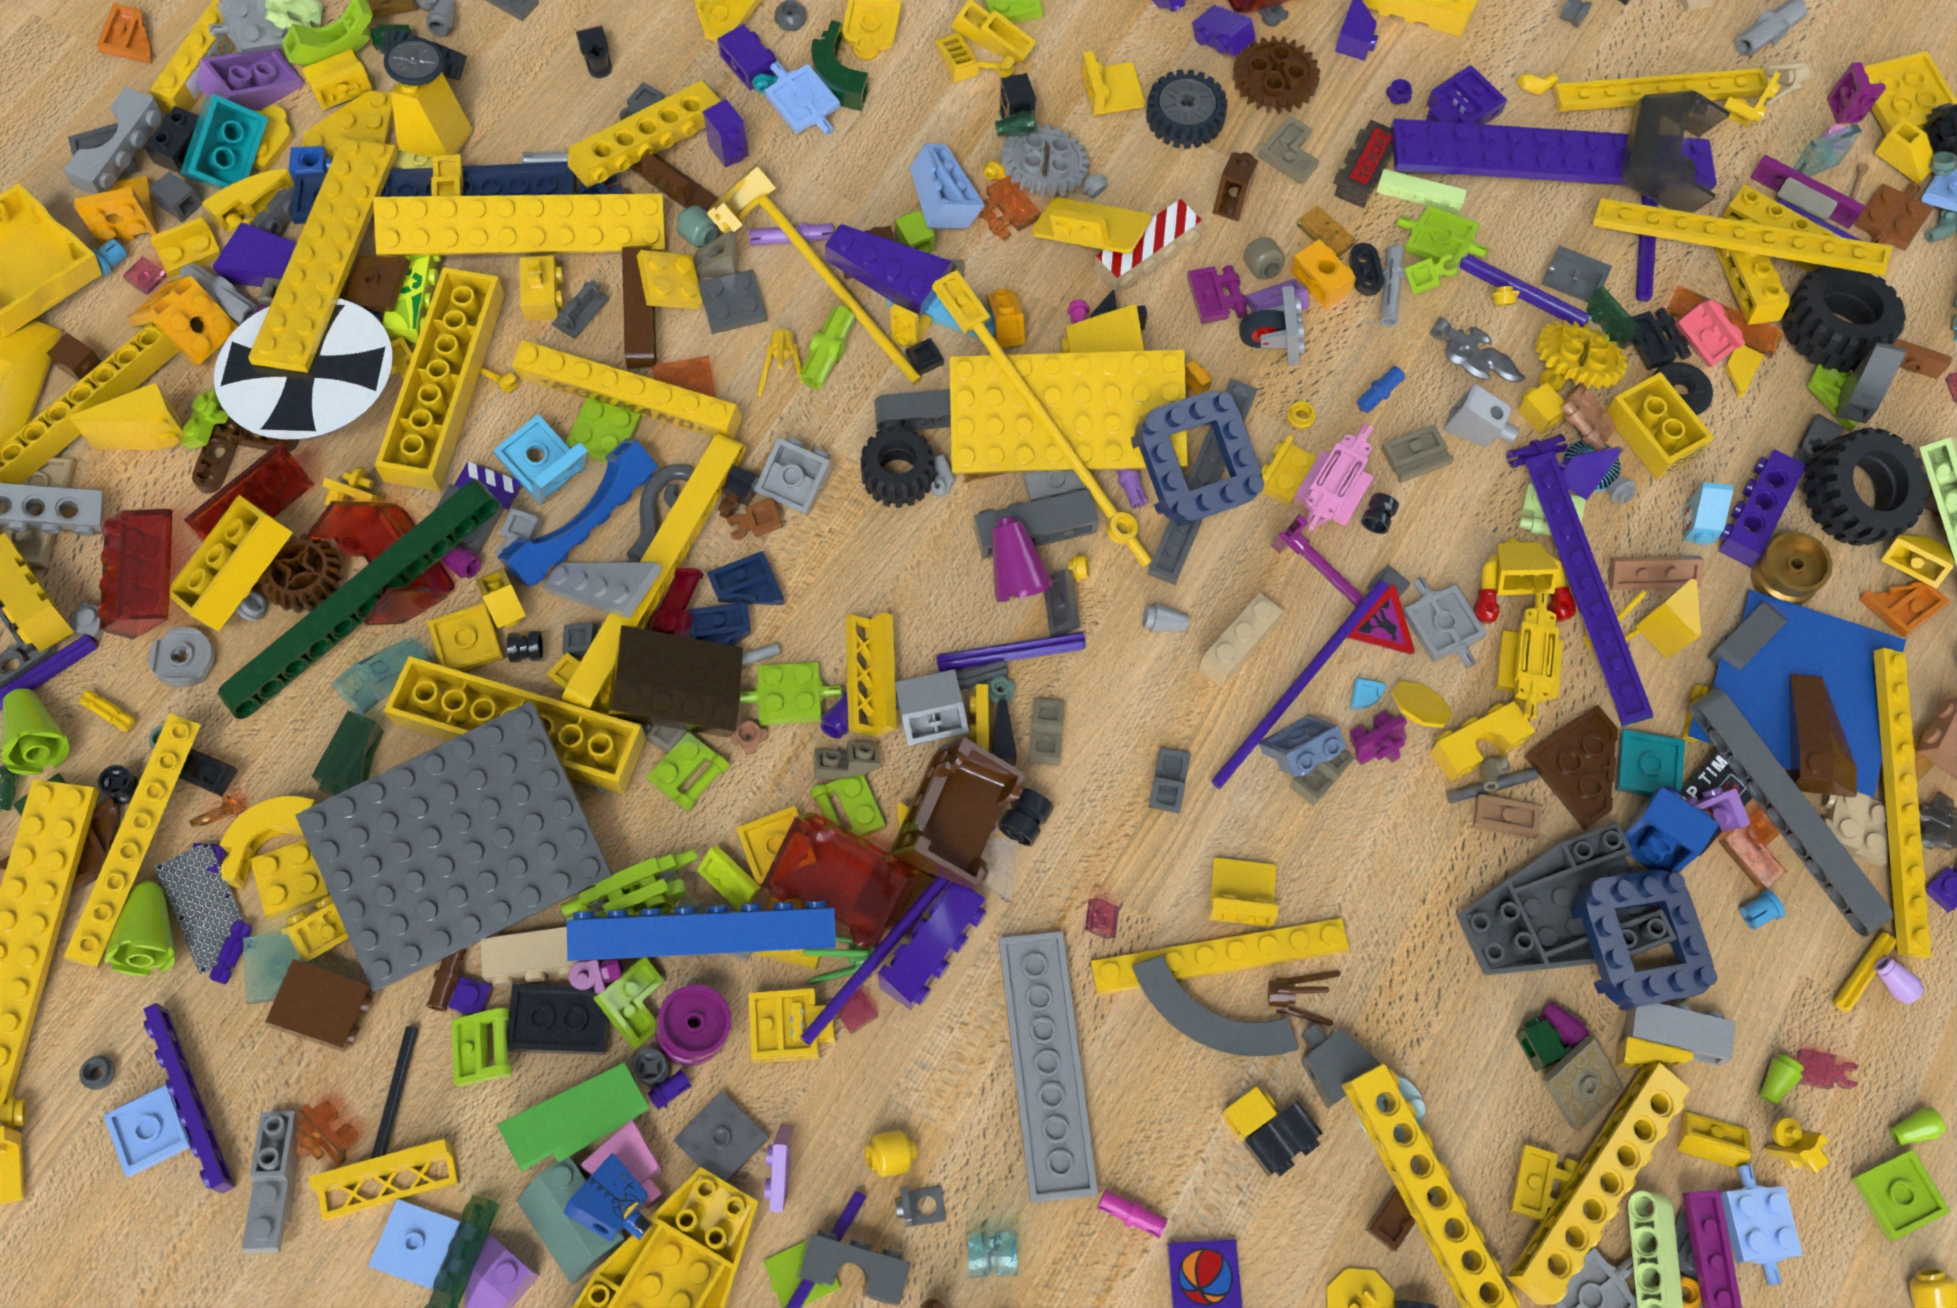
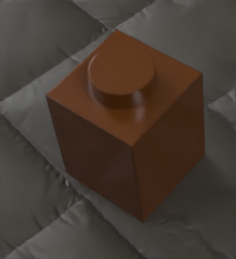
M66 333L47 352L48 356L60 370L78 382L102 363L93 349L69 333Z

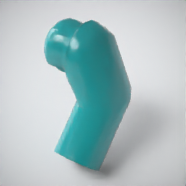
M760 73L753 78L752 85L755 91L764 93V90L775 84L779 78L776 75Z

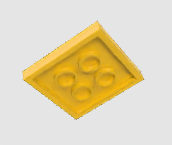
M1928 51L1863 66L1869 77L1870 84H1885L1886 89L1871 110L1886 135L1904 117L1920 129H1924V124L1929 123L1926 116L1932 114V108L1946 103L1957 104L1956 97Z

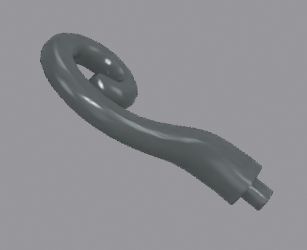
M672 464L655 472L647 481L640 499V535L627 551L629 558L627 562H640L659 530L656 498L660 490L673 480L687 482L695 468L684 464ZM675 484L668 485L663 495L664 501L670 508L673 507L678 498V489Z

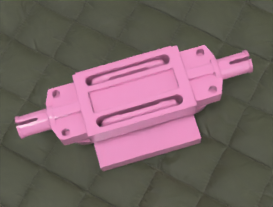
M1362 424L1356 436L1346 434L1342 442L1335 445L1331 454L1324 450L1320 452L1294 497V500L1307 508L1306 521L1308 523L1305 526L1306 529L1310 524L1308 530H1314L1316 525L1322 526L1331 519L1345 527L1374 478V476L1363 471L1369 460L1367 457L1372 450V447L1366 442L1373 432V428L1370 425L1366 430L1368 424Z

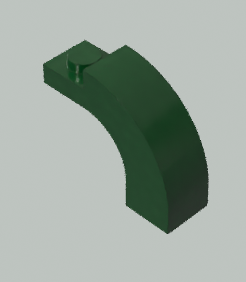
M831 20L828 30L823 31L821 40L813 39L811 47L813 70L839 100L841 106L862 111L869 92L868 73L849 69L836 60L843 40L841 22Z

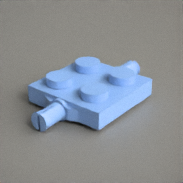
M776 61V64L773 63L770 69L779 79L775 84L764 90V96L796 135L814 125H817L825 136H828L829 133L831 134L834 131V127L827 121L826 117L840 108L839 100L822 82L809 64L798 70L787 72L779 61Z
M1752 1165L1737 1167L1743 1187L1736 1191L1721 1193L1726 1224L1736 1263L1753 1262L1763 1264L1767 1285L1782 1284L1777 1262L1785 1258L1803 1255L1785 1186L1767 1188L1757 1185Z

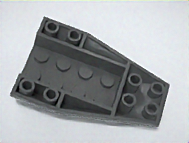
M1618 822L1559 843L1456 916L1484 976L1596 964L1582 919L1572 918L1571 907L1576 905L1581 887L1603 877L1632 873L1625 859L1632 852V849ZM1650 906L1616 910L1630 957L1677 939L1662 909L1652 912Z

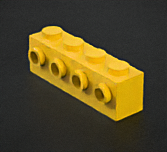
M1743 184L1722 218L1732 220L1752 219L1753 223L1839 237L1832 231L1821 227L1746 184ZM1786 259L1807 272L1824 266Z
M1752 219L1738 220L1753 223ZM1714 247L1747 324L1781 321L1786 309L1789 307L1790 298L1780 282L1779 273L1775 271L1770 256Z

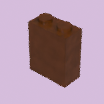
M292 959L265 1023L268 1027L345 1052L347 1045L354 1046L361 1027L356 1026L361 1013L365 1015L368 1013L374 996L369 995L370 985Z

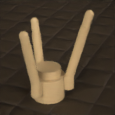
M1799 61L1767 65V69H1765L1766 75L1775 74L1776 71L1781 73V82L1789 85V87L1777 93L1773 99L1769 98L1766 100V105L1779 100L1792 91L1801 89V83L1806 82L1810 75L1806 62Z

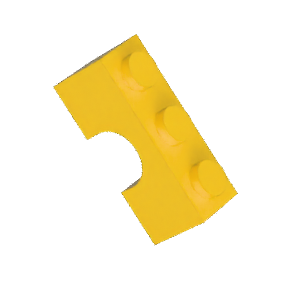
M1515 701L1506 706L1499 703L1486 712L1487 716L1481 719L1475 716L1461 725L1462 729L1455 733L1448 730L1435 739L1437 743L1430 753L1450 783L1476 770L1484 760L1477 749V741L1492 743L1501 755L1529 741L1535 730L1529 721L1523 717L1524 714Z

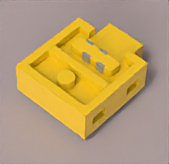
M815 988L749 993L750 1046L753 1064L819 1059V1044L835 1043L834 1018L810 1046L800 1038L803 1032L827 1006H817Z

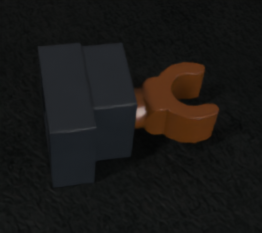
M733 465L728 473L729 479L723 487L726 497L717 509L721 511L719 516L725 519L735 514L739 503L748 506L757 494L754 491L758 482L757 476Z

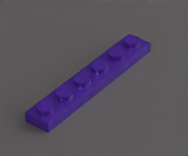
M154 1003L143 1009L147 1018L143 1022L145 1030L151 1039L154 1038L158 1049L154 1051L155 1057L162 1068H166L169 1079L166 1080V1086L172 1097H177L180 1109H177L178 1118L185 1128L188 1127L192 1137L188 1140L189 1147L196 1158H200L203 1169L200 1170L201 1179L208 1189L211 1188L224 1194L236 1187L169 1012L161 1005Z

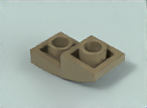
M848 741L846 751L815 749L813 756L815 778L819 779L857 776L877 770L881 764L878 744Z

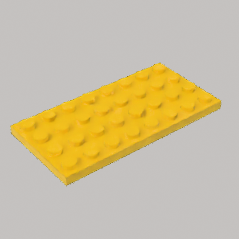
M1185 349L1006 355L1088 471L1147 469L1140 448L1133 449L1131 437L1135 434L1139 417L1157 407L1186 398ZM992 355L950 356L952 474L1074 471ZM1186 430L1169 436L1181 468H1187Z

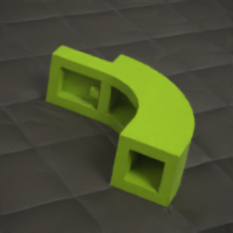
M351 0L342 16L327 26L313 28L292 24L282 41L289 63L309 66L349 49H352L354 54L359 51L371 38L367 25L370 24L373 14L367 0Z

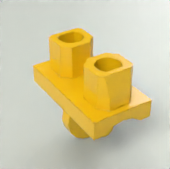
M356 467L352 473L347 471L343 473L342 478L349 481L348 486L324 478L322 486L328 488L325 505L343 511L348 496H352L355 499L350 513L365 519H369L375 505L380 507L383 505L384 498L362 491L364 487L371 489L373 486V480L367 479V470L365 468Z
M1788 1117L1780 1118L1773 1124L1772 1136L1776 1143L1764 1147V1150L1770 1157L1782 1158L1788 1168L1797 1169L1804 1165L1809 1172L1813 1173L1819 1172L1830 1162L1822 1150V1147L1829 1142L1823 1133L1804 1131L1796 1120Z

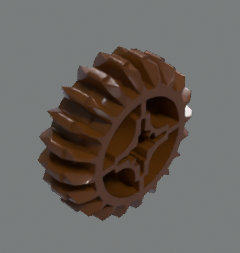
M304 533L299 540L296 536L291 535L290 541L283 545L259 578V583L263 587V593L266 597L270 598L272 604L280 605L286 611L292 608L294 612L300 613L302 608L305 607L307 611L311 612L314 604H321L324 598L332 595L331 590H338L340 588L337 581L344 579L341 572L343 563L339 559L336 549H333L328 541H321L320 537L316 535L310 539ZM318 558L323 561L321 573L316 571ZM282 573L286 575V585L284 588L280 587Z

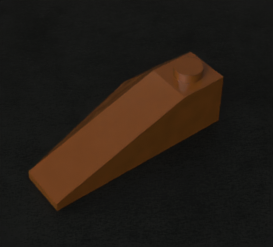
M1790 674V778L1801 792L1855 798L1857 796V766L1823 677Z

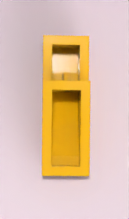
M968 0L951 25V28L975 44L1002 57L1010 56L1015 61L1021 63L1037 43L995 9L990 14L973 0Z
M287 169L271 170L247 177L227 186L203 201L202 205L210 219L226 232L229 226L226 218L229 215L237 214L241 219L246 215L249 218L256 217L261 210L268 211L266 205L276 195L278 190L282 191L283 188L288 189L289 187L294 189L295 184Z

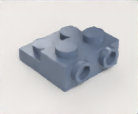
M1310 714L1258 743L1262 754L1276 759L1280 770L1294 777L1309 773L1315 765L1334 759L1343 749L1347 748L1338 725Z

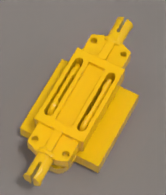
M1543 592L1535 594V607L1526 609L1523 613L1518 633L1503 630L1499 641L1495 690L1513 693V701L1516 702L1518 707L1525 708L1523 717L1526 719L1530 717V720L1537 719L1538 703H1546L1548 699L1556 700L1559 696L1564 641L1558 640L1559 628L1555 627L1556 614L1547 610L1549 595L1544 593L1542 596Z

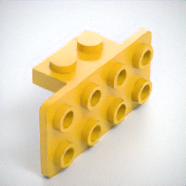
M1055 197L1049 202L1031 231L1032 235L1038 238L1129 254L1136 247L1150 225L1152 218L1151 214L1146 212Z

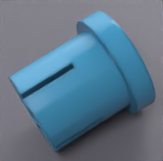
M110 239L96 250L91 249L104 276L110 274L114 266L127 258V253L123 247L114 239Z
M1765 889L1759 893L1758 898L1741 907L1740 914L1751 929H1757L1773 919L1780 920L1785 917V909L1779 898L1769 889Z

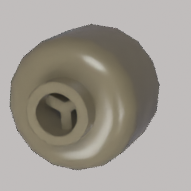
M1269 237L1253 240L1247 246L1243 255L1245 264L1251 273L1259 279H1269L1278 275L1285 261L1283 252L1277 243Z

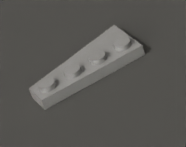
M656 562L560 563L552 571L543 588L549 594L629 619L663 569Z

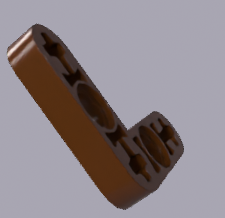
M228 416L226 423L214 425L208 444L202 447L192 473V481L201 492L205 494L214 493L223 485L238 445L277 453H289L297 447L299 439H283L281 443H279L278 439L262 435L258 438L250 439L248 438L250 431L240 426ZM217 448L225 449L222 457L218 459L210 458L213 450ZM210 474H211V475L213 476V479H207L206 482L204 483V482L202 481V479H203V478H205V479H206V478H209V476H210Z

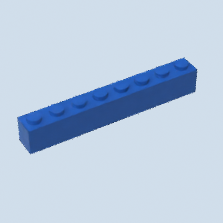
M823 900L806 901V907L793 908V902L774 903V909H761L760 903L741 904V910L728 911V905L708 906V912H695L694 906L674 907L675 913L661 914V908L641 909V915H628L627 909L607 910V916L594 917V911L573 912V918H566L567 961L836 948L835 908L826 906V901Z

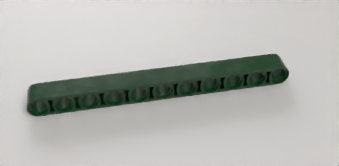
M474 480L464 485L224 682L218 690V696L236 719H244L256 712L490 519L499 509V501L479 480Z

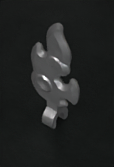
M1439 317L1429 334L1435 339L1447 341L1446 357L1452 363L1461 365L1472 376L1489 380L1491 375L1488 371L1493 370L1507 381H1524L1525 376L1517 370L1510 357L1498 352L1493 347L1483 350L1478 348L1477 344L1492 343L1490 336L1481 329L1470 327V334H1465L1463 329L1454 330L1450 323L1442 317Z

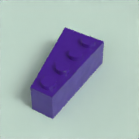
M843 224L839 225L825 244V260L894 304L918 314V319L922 317L937 296L931 288L933 283L951 273L952 261Z

